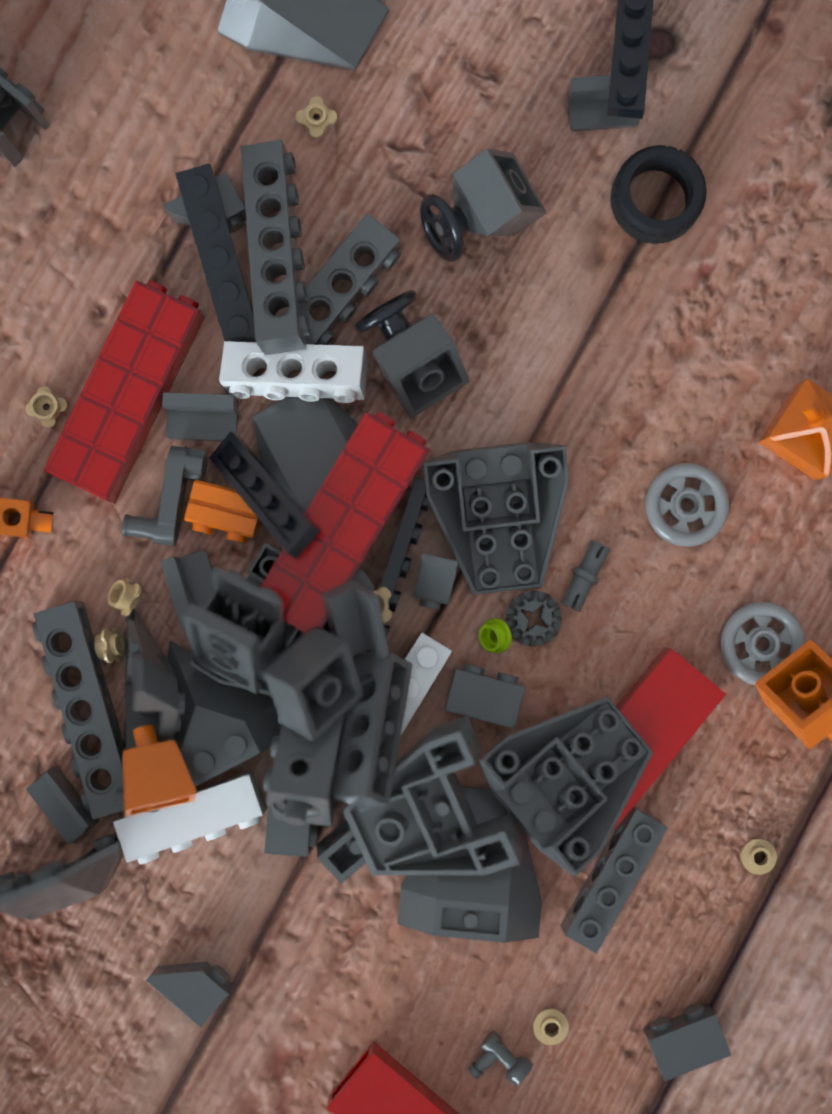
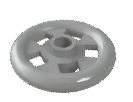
M693 463L676 464L659 473L650 484L645 501L646 515L653 530L665 541L684 547L698 546L714 538L723 528L728 517L729 498L724 484L711 470ZM686 477L700 480L698 491L694 488L684 487ZM667 485L676 489L669 502L660 497ZM704 496H714L715 511H704ZM683 499H688L692 503V508L689 512L681 508V501ZM668 510L678 520V523L672 528L662 518V515ZM700 518L704 528L690 533L687 522Z
M755 602L741 607L728 619L721 635V652L727 667L736 677L746 683L755 685L756 681L768 673L755 671L756 660L762 662L770 661V670H772L784 660L777 657L781 642L791 645L789 655H791L805 644V638L799 622L787 609L774 603ZM753 618L758 627L753 628L746 634L741 625ZM772 618L784 625L779 635L773 629L767 627ZM760 637L765 638L767 641V646L762 651L756 646V642ZM744 642L748 657L739 659L735 650V644Z

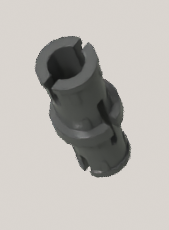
M594 540L590 541V545L579 567H575L572 572L574 577L560 603L581 612V608L593 584L597 585L600 579L597 576L608 553L611 551L609 547L601 546V543Z

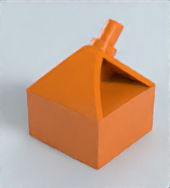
M808 378L798 383L758 443L815 481L828 477L832 472V394Z
M810 639L755 682L763 703L809 749L826 736L832 742V658Z

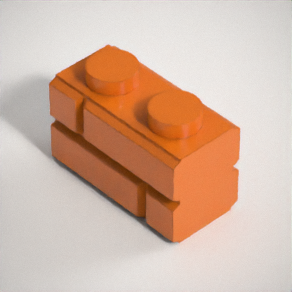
M199 480L194 481L184 521L193 523V531L212 535L214 529L227 532L225 539L246 544L247 538L257 539L261 521L236 490Z

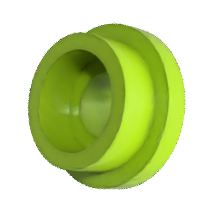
M499 618L489 619L479 630V642L486 651L502 653L509 649L512 635L510 628L503 620Z

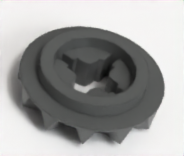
M527 591L519 594L512 600L506 612V624L510 628L512 637L519 643L532 647L548 644L558 634L562 623L561 611L557 602L549 594L540 591ZM542 605L540 618L547 627L534 625L526 632L529 620L521 610L535 612Z

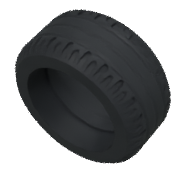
M650 146L635 152L621 166L612 185L610 202L615 220L629 236L650 244L667 243L685 234L698 219L706 201V181L700 166L696 164V161L691 156L687 155L688 153L683 152L681 149L677 150L676 147ZM647 171H661L671 175L679 182L684 191V211L679 216L669 220H656L645 216L636 208L630 195V184L633 178Z

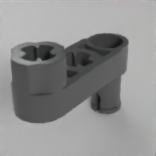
M179 446L170 447L159 515L156 519L125 514L122 523V536L153 540L154 544L176 546L181 526L187 480H204L208 463L207 450Z

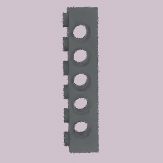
M282 139L241 146L255 342L264 355L306 349L305 336L310 335V323L307 314H303L302 303L308 301L305 282L300 281V270L305 269L302 249L297 246V238L302 237L300 219L298 216H295L294 206L299 205L298 190L296 184H292L291 174H296L293 152H287ZM276 180L273 184L267 185L270 181ZM280 211L276 216L269 217L271 213ZM283 243L278 249L271 250L275 244ZM286 275L282 281L273 283L276 277ZM289 308L284 315L275 316L280 309Z
M73 601L33 613L35 617V622L32 623L33 633L36 640L42 642L45 655L42 656V664L46 674L52 676L55 687L52 690V699L56 709L62 711L65 722L62 724V734L66 743L71 744L75 756L71 760L73 772L77 778L81 777L84 791L81 793L84 809L86 812H91L93 820L124 811L123 803L122 805H115L116 790H123L122 756L123 751H125V744L101 661L95 652L94 637L84 602ZM64 632L69 634L72 639L71 648L67 652L61 650L58 645V639ZM72 666L77 667L82 674L81 682L77 686L73 685L68 679V671ZM82 700L88 702L92 709L91 716L88 719L82 718L77 711L78 704ZM91 734L96 735L101 740L102 747L99 753L92 752L87 746V740ZM99 769H105L110 773L112 780L109 787L102 786L98 782L97 772Z

